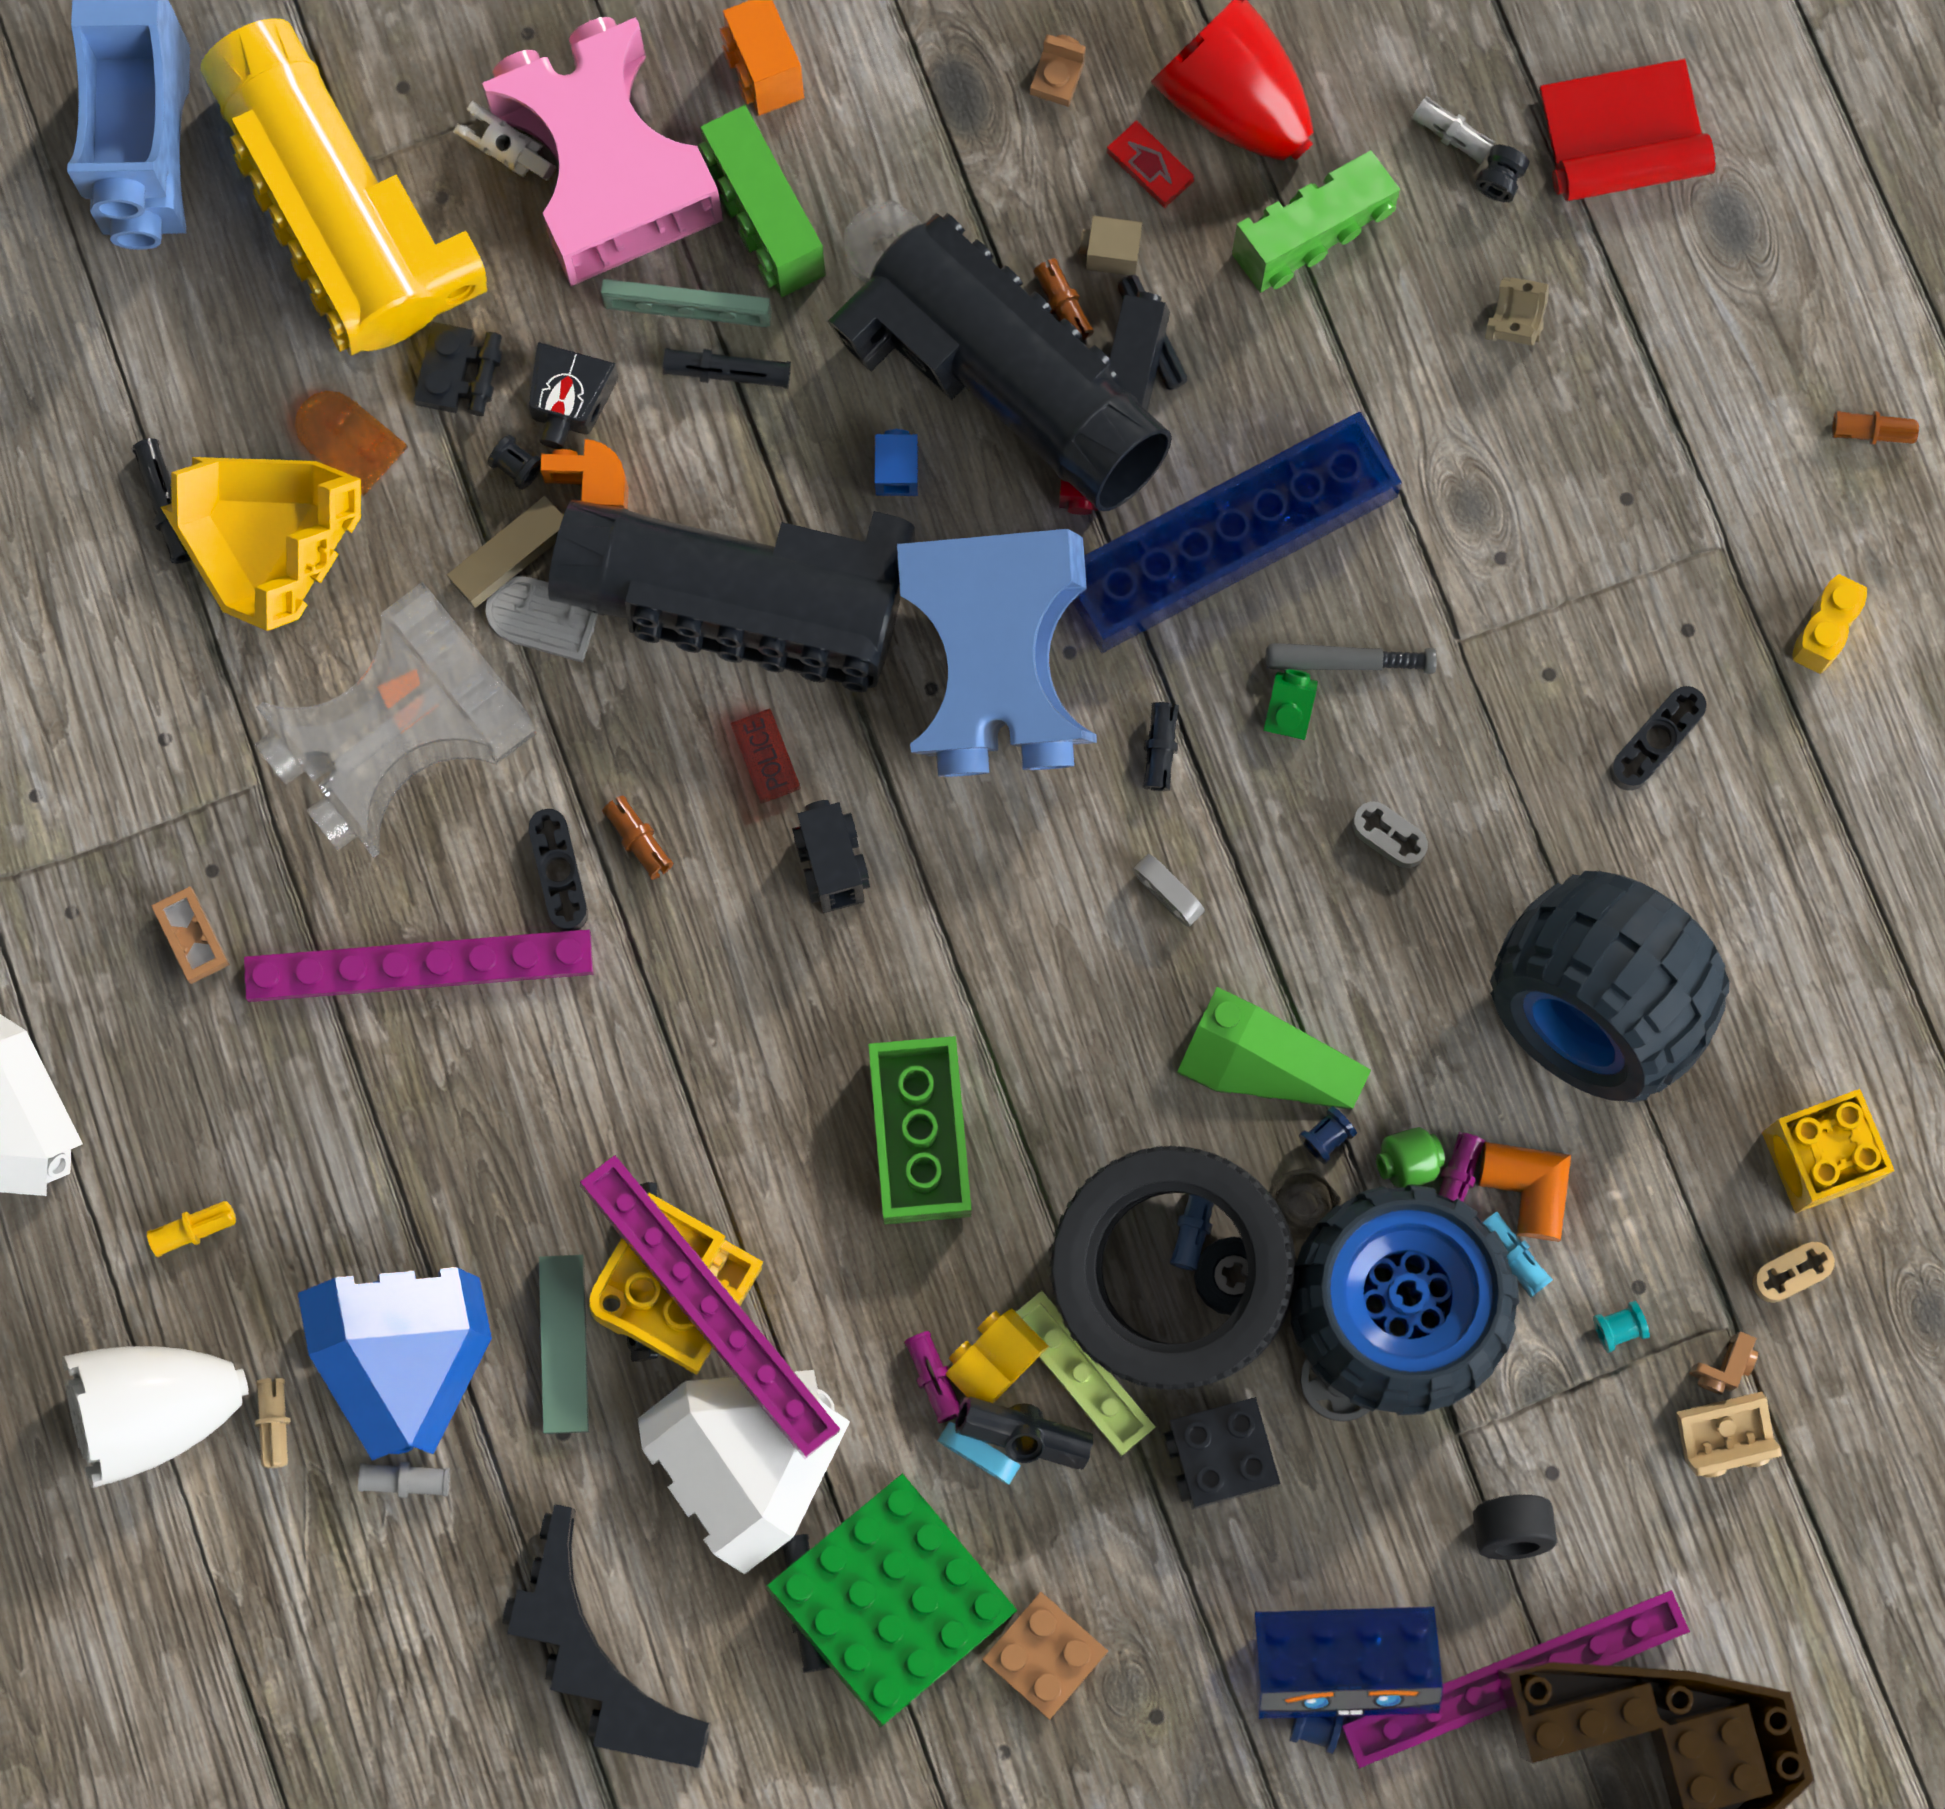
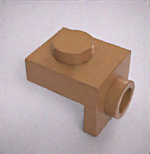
M1743 1332L1736 1333L1730 1340L1719 1370L1698 1362L1692 1366L1690 1375L1699 1378L1697 1385L1717 1394H1723L1724 1389L1732 1391L1738 1388L1742 1375L1749 1377L1757 1361L1758 1352L1752 1350L1757 1338Z

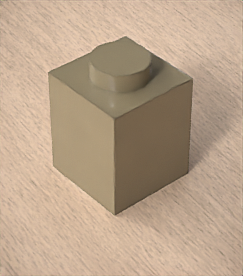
M1093 216L1091 230H1082L1079 254L1087 255L1086 270L1136 275L1143 222Z

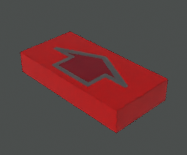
M1137 120L1107 147L1106 153L1164 209L1194 182L1195 176Z

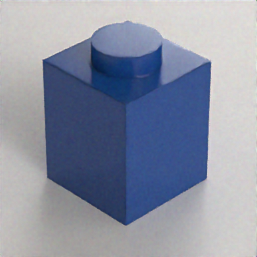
M890 429L885 431L884 434H875L876 496H918V434H909L907 430Z

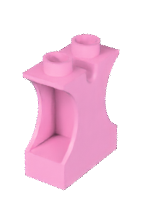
M602 17L586 22L578 27L569 38L576 66L575 71L571 74L560 75L556 73L547 57L540 58L537 51L524 50L501 60L493 69L495 78L482 83L490 112L507 122L510 126L523 130L537 138L552 152L559 163L557 185L549 204L543 211V217L551 245L570 286L723 221L717 186L698 147L675 142L660 135L638 116L630 103L633 81L640 66L646 59L640 26L636 17L619 25H616L614 19L610 17Z

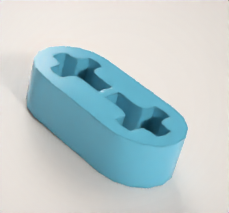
M950 1421L937 1440L951 1451L1007 1485L1011 1483L1020 1468L1017 1462L1011 1460L986 1442L955 1433V1424Z

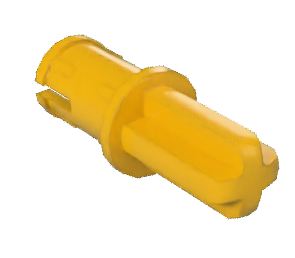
M222 1201L193 1214H189L187 1211L183 1212L182 1218L154 1230H148L147 1239L154 1255L160 1257L164 1253L191 1242L194 1245L200 1244L201 1238L236 1223V1216L232 1206L227 1201Z

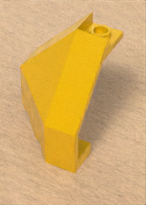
M192 457V466L171 472L172 503L161 507L222 612L269 631L299 620L307 607L303 599L315 581L321 583L339 555L334 549L345 531L352 533L360 521L361 479L317 461Z

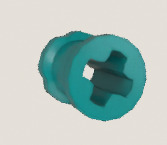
M1636 1301L1628 1303L1626 1309L1603 1317L1601 1314L1593 1316L1596 1333L1607 1353L1614 1351L1616 1345L1640 1337L1644 1340L1650 1337L1647 1321Z

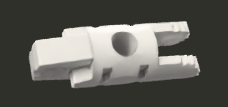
M471 101L467 110L470 111L472 116L480 121L489 123L490 126L482 138L477 136L467 126H461L460 124H457L453 133L487 155L496 158L518 175L525 177L528 170H531L548 181L554 173L556 166L538 155L543 146L529 136L518 132L507 122L479 104ZM510 139L511 145L504 151L503 146Z

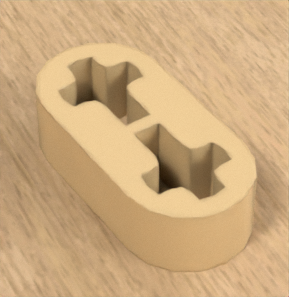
M1820 1242L1806 1243L1760 1267L1753 1277L1754 1291L1759 1298L1766 1302L1776 1303L1783 1301L1828 1277L1834 1269L1835 1259L1833 1253L1828 1246ZM1809 1251L1812 1256L1820 1255L1822 1257L1823 1263L1818 1266L1820 1274H1817L1814 1269L1799 1273L1796 1266L1808 1259L1805 1252ZM1767 1271H1771L1774 1276L1788 1271L1791 1279L1780 1285L1782 1293L1778 1294L1775 1288L1766 1289L1764 1282L1769 1279Z

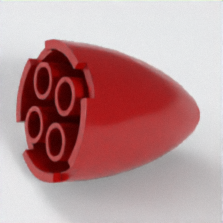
M1232 0L1150 81L1175 107L1194 122L1214 135L1242 149L1281 161H1285L1291 156L1296 161L1313 145V142L1309 139L1314 132L1310 109L1292 62L1266 21L1248 0Z

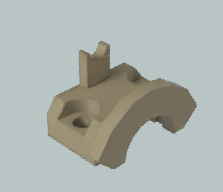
M1504 277L1499 287L1496 312L1493 318H1489L1485 339L1492 341L1500 339L1527 345H1534L1535 342H1539L1540 334L1543 330V315L1548 302L1549 284Z

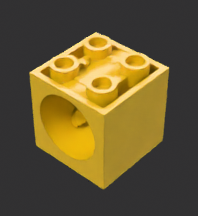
M1860 1089L1782 1117L1762 1132L1795 1214L1875 1184L1895 1171Z

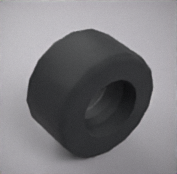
M1530 1494L1502 1496L1487 1500L1473 1510L1477 1549L1479 1554L1484 1557L1497 1560L1530 1558L1544 1554L1557 1545L1553 1507L1551 1501L1542 1496Z

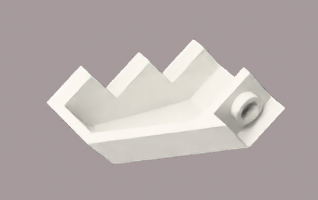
M0 1014V1192L47 1196V1183L70 1174L71 1149L83 1143L27 1031Z
M814 1370L794 1372L841 1430L806 1460L793 1447L737 1377L685 1381L638 1418L642 1450L653 1465L660 1461L674 1482L668 1486L669 1490L686 1515L689 1517L696 1513L710 1535L703 1540L712 1553L743 1574L747 1573L794 1537L850 1422L834 1411L835 1407L831 1398L824 1391L817 1388Z

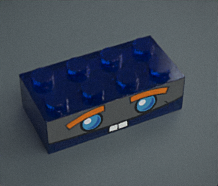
M1435 1607L1254 1612L1252 1639L1259 1719L1439 1714L1443 1693V1680Z

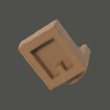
M1046 35L1043 53L1030 87V95L1069 107L1085 63V46L1080 45L1076 39L1070 36L1058 35L1055 37Z

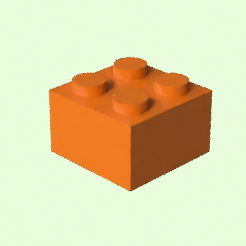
M749 0L723 10L725 26L719 28L724 42L722 49L730 69L736 68L740 79L737 83L745 104L753 103L758 116L804 99L801 64L773 0Z

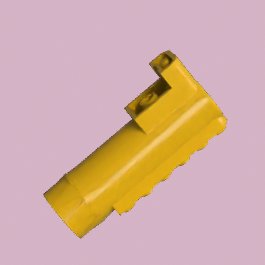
M265 19L250 23L226 35L206 53L201 62V73L220 106L222 117L228 122L235 134L230 137L231 144L236 154H233L235 162L244 178L250 176L255 187L252 191L262 212L269 210L274 222L271 224L273 232L282 247L288 245L293 256L290 259L293 269L301 282L307 280L312 291L309 294L318 315L320 317L326 315L331 326L328 329L330 336L339 352L346 349L348 354L353 356L361 351H374L397 344L420 331L435 316L487 292L486 271L467 232L463 231L435 245L398 176L394 175L378 183L327 91L317 65L310 60L288 21L283 19Z

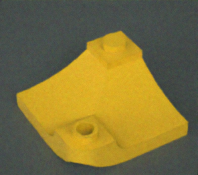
M648 1193L649 1197L738 1305L741 1306L762 1270L763 1261L726 1241V1236ZM621 1238L590 1294L589 1309L592 1317L615 1333L633 1338L697 1375L713 1348L624 1239ZM609 1298L616 1299L620 1307L614 1312L607 1311L603 1307L605 1300Z

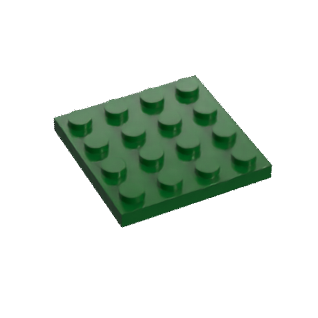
M903 1473L765 1588L880 1728L1018 1611Z

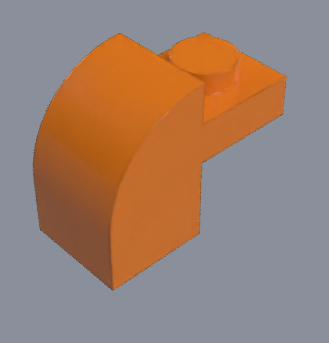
M585 439L584 455H578L577 452L568 449L554 450L552 454H541L540 470L545 483L582 484L581 501L628 509V483L623 465L615 452L608 446L598 441Z

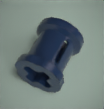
M1333 1106L1326 1111L1327 1116L1309 1132L1303 1130L1299 1134L1303 1145L1323 1164L1330 1160L1329 1154L1347 1138L1352 1139L1357 1135L1351 1122Z
M1310 1711L1296 1712L1289 1741L1296 1743L1300 1739L1325 1747L1326 1753L1333 1754L1340 1736L1344 1716L1331 1717L1319 1712Z

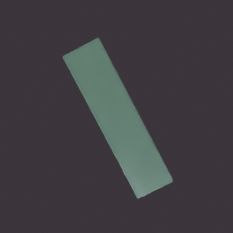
M603 279L601 295L606 309L759 327L770 326L772 314L770 298Z
M584 1256L539 1257L543 1433L589 1432Z

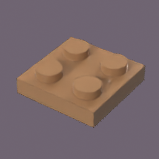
M1040 1592L982 1660L1050 1720L1107 1654L1108 1650L1045 1594Z

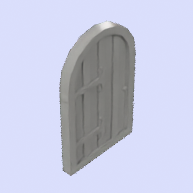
M514 576L487 598L485 613L488 623L500 638L515 645L529 647L583 663L592 633L594 632V626L598 617L597 613L550 601L548 597L549 582L531 577Z

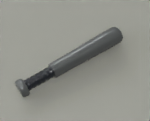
M1272 643L1266 648L1265 661L1270 669L1382 671V668L1386 667L1401 669L1421 668L1425 674H1434L1436 671L1437 653L1434 648H1426L1424 652L1403 653L1383 651V648Z

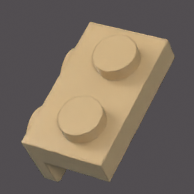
M1762 1392L1676 1412L1684 1459L1696 1476L1717 1477L1725 1474L1727 1469L1744 1465L1759 1467L1767 1464L1770 1459L1782 1456L1780 1445L1773 1437L1767 1398Z

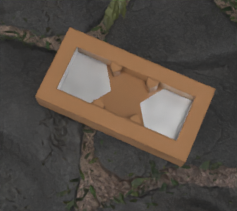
M191 886L151 905L190 984L230 965Z

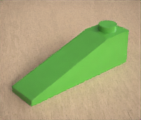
M1217 987L1177 1073L1215 1092L1248 1094L1259 1098H1278L1300 1101V1103L1333 1106L1335 1108L1353 1110L1371 1069L1262 1008Z

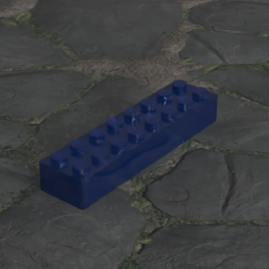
M1359 411L1084 555L1086 590L1080 593L1072 602L1100 652L1104 653L1396 499L1402 481L1362 413Z

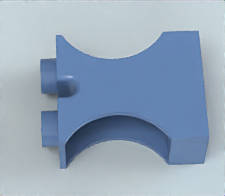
M72 0L71 28L77 61L79 112L76 144L72 158L67 163V172L83 198L90 199V213L102 234L110 235V241L113 244L122 248L136 250L155 248L161 244L162 234L186 233L180 176V129L184 102L189 94V43L169 0Z
M1069 529L897 544L900 596L916 605L934 624L944 644L948 663V680L944 700L928 728L910 743L911 752L926 756H937L938 777L990 773L988 752L998 751V732L1001 727L1007 724L1010 731L1011 745L1021 747L1023 770L1074 767L1073 745L1097 743V736L1079 724L1062 705L1051 679L1049 652L1053 632L1061 615L1068 605L1080 593L1086 590L1083 537Z

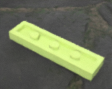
M1043 1291L1039 1292L1016 1312L1049 1346L1039 1356V1359L1120 1456H1123L1155 1429V1425L1115 1377L1098 1363L1091 1360L1092 1358L1087 1353H1084L1078 1343L1073 1340L1068 1328H1065L1061 1314L1058 1313L1057 1308Z

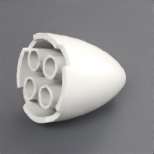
M126 1346L92 1350L62 1357L64 1370H68L70 1376L73 1375V1379L67 1380L65 1384L78 1448L81 1450L83 1459L86 1458L88 1464L92 1463L93 1465L85 1468L87 1479L92 1488L132 1477L182 1454L224 1424L242 1405L241 1396L248 1395V1385L243 1369L235 1370L232 1362L205 1353L158 1346Z

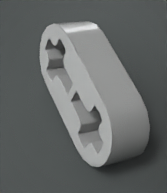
M1370 801L1362 804L1357 809L1353 818L1352 828L1355 835L1362 842L1401 868H1412L1422 862L1428 850V841L1420 829L1379 802ZM1374 813L1380 815L1379 825L1387 830L1388 834H1385L1378 828H1373L1370 832L1365 830L1366 821L1362 816L1372 817ZM1394 835L1403 842L1408 841L1409 838L1416 841L1414 849L1418 854L1415 855L1410 852L1406 857L1402 856L1399 853L1401 845L1391 837Z
M1147 854L1132 868L1139 881L1187 927H1190L1205 912L1197 898L1154 856Z

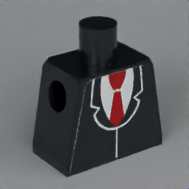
M538 342L529 410L533 420L545 423L539 440L541 444L557 450L564 449L569 430L585 435L591 433L618 381L619 376L615 363Z

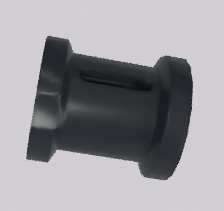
M512 435L505 436L498 442L487 461L491 468L498 467L513 478L515 486L520 490L527 488L541 471V457H532L516 444V438Z

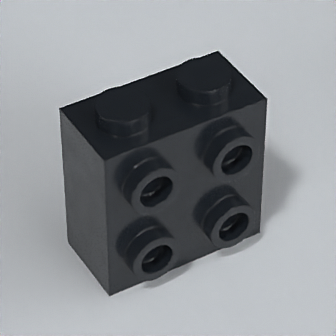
M820 800L806 805L804 812L797 813L800 826L792 828L800 862L809 861L810 868L803 870L811 902H820L823 914L864 903L863 890L870 888L869 875L863 854L854 855L853 849L858 848L859 845L851 812L843 814L840 802L830 804L829 800Z
M1256 1397L1172 1419L1168 1423L1170 1431L1163 1433L1168 1456L1170 1459L1178 1458L1182 1472L1181 1475L1175 1476L1180 1499L1182 1502L1190 1501L1192 1510L1274 1488L1281 1484Z

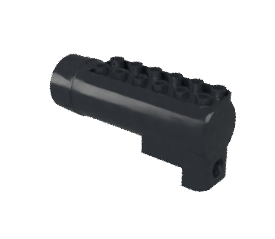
M935 213L926 223L918 224L901 234L881 255L872 270L869 280L828 320L836 336L848 351L872 372L896 349L951 401L966 388L1043 458L1061 480L1069 482L1100 511L1113 510L1137 494L1163 463L1170 449L1172 436L1169 430L1138 403L1134 395L1128 393L1116 383L1119 377L1109 367L1112 362L1106 354L1095 345L1088 349L1079 340L1082 335L1073 324L1065 318L1058 322L1050 314L1052 308L1046 300L1037 292L1028 295L1020 287L1023 282L1017 274L1006 265L1002 269L998 268L992 261L994 256L989 249L977 239L971 243L963 235L965 232L964 228L949 213L944 217Z
M572 499L564 513L553 551L548 583V597L550 601L579 607L598 615L628 619L629 632L634 633L638 639L645 642L657 643L659 640L676 643L678 648L687 652L698 653L701 650L714 652L721 659L729 662L739 663L743 659L759 663L761 668L771 672L780 673L785 669L800 673L803 678L809 681L824 682L827 679L842 683V686L848 690L866 692L867 688H874L878 684L897 618L901 597L897 544L914 543L915 527L903 518L873 511L866 541L864 542L781 522L776 544L771 546L629 511L626 508Z

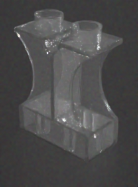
M423 582L381 613L382 630L376 655L366 673L348 691L328 702L310 707L287 708L265 702L256 707L272 731L254 745L285 785H288L303 772L308 775L312 782L324 773L331 772L326 779L318 784L324 797L306 811L337 851L357 838L372 858L380 854V829L385 811L401 786L421 770L440 762L457 759L480 760L496 765L536 735L528 712Z

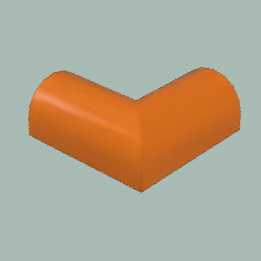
M1485 1142L1478 1186L1521 1192L1516 1236L1555 1242L1561 1241L1572 1155Z

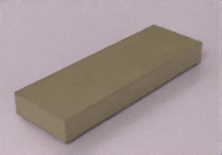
M543 496L447 574L448 579L468 602L476 608L556 543L563 514L546 496Z

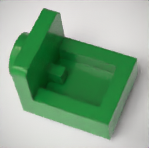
M1287 669L1285 673L1276 672L1263 731L1305 740L1318 681L1310 679V674L1300 670Z

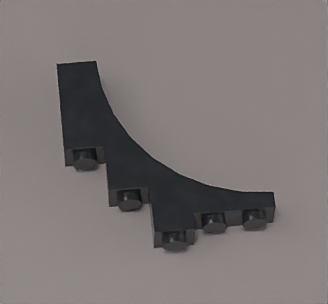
M554 1504L553 1513H545L542 1521L540 1539L546 1540L543 1558L535 1557L531 1570L530 1583L536 1584L535 1593L517 1589L515 1598L508 1597L502 1621L503 1624L509 1625L507 1634L560 1645L558 1654L551 1653L549 1656L545 1680L552 1681L550 1690L603 1701L601 1710L593 1709L589 1723L588 1736L595 1737L594 1747L702 1768L711 1723L677 1713L648 1697L620 1673L599 1646L584 1616L574 1581L572 1541L576 1510L571 1507Z

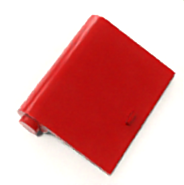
M1686 59L1551 83L1539 87L1557 169L1553 170L1552 173L1553 185L1556 194H1562L1566 202L1711 175L1715 172L1714 146L1708 133L1702 134Z

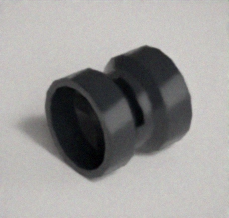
M1496 144L1492 146L1487 157L1489 165L1487 169L1480 172L1475 186L1488 198L1499 202H1511L1518 190L1516 182L1518 178L1525 175L1530 161L1519 150L1510 146Z

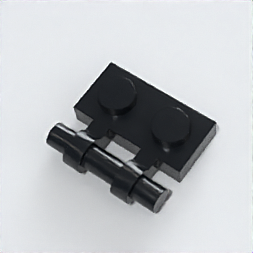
M432 322L414 396L415 405L457 413L460 398L470 399L468 413L475 416H484L486 403L492 400L494 387L491 386L494 369L500 366L503 354L499 350L502 336L495 332H486L483 346L476 347L473 346L475 338L473 329ZM468 363L479 364L475 381H464Z

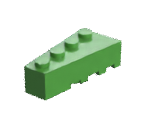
M1371 150L1330 172L1323 181L1325 185L1320 188L1317 184L1310 183L1299 189L1289 202V205L1283 207L1277 201L1266 207L1263 211L1264 215L1256 223L1253 224L1249 217L1237 223L1232 255L1260 293L1271 286L1273 289L1282 287L1292 279L1295 270L1305 264L1308 267L1314 266L1328 254L1327 250L1338 242L1342 245L1351 242L1362 232L1361 227L1373 219L1376 223L1381 222L1395 211L1400 188Z

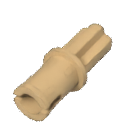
M271 1378L256 1381L259 1419L255 1420V1426L260 1427L261 1464L265 1468H281L288 1463L286 1425L290 1424V1418L286 1417L285 1379L275 1378L273 1382Z

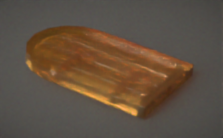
M323 391L313 394L302 403L296 413L295 429L300 442L311 455H314L325 465L360 478L362 496L373 487L408 448L405 442L363 409L358 402L340 392Z

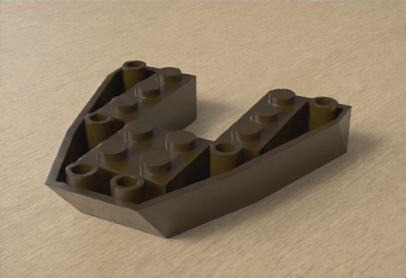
M1560 1662L1497 1669L1520 1758L1530 1763L1540 1762L1651 1731L1671 1809H1786L1815 1782L1791 1692L1683 1670Z

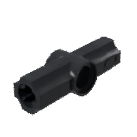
M965 1397L959 1407V1413L955 1422V1433L1004 1447L1006 1455L1018 1463H1031L1040 1458L1077 1470H1083L1089 1461L1093 1446V1433L1043 1418L1042 1411L1032 1404L1022 1403L1007 1408L974 1397Z

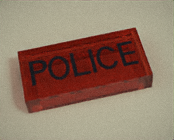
M771 708L730 723L761 804L801 789Z

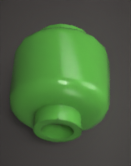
M1421 1127L1411 1128L1386 1136L1381 1144V1154L1376 1156L1379 1174L1384 1180L1389 1179L1397 1188L1406 1187L1408 1184L1418 1186L1434 1181L1440 1172V1167H1443L1445 1163L1444 1151L1440 1140L1435 1134H1429Z

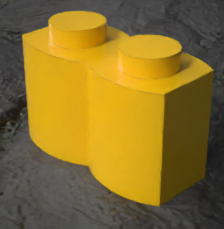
M1841 574L1836 575L1827 584L1813 605L1811 620L1794 644V662L1819 674L1823 673L1832 664L1846 644L1849 627L1865 605L1867 588Z
M1012 1308L1002 1315L994 1311L977 1328L982 1334L973 1345L968 1340L965 1341L948 1358L953 1365L946 1372V1376L966 1397H974L994 1403L1049 1347Z

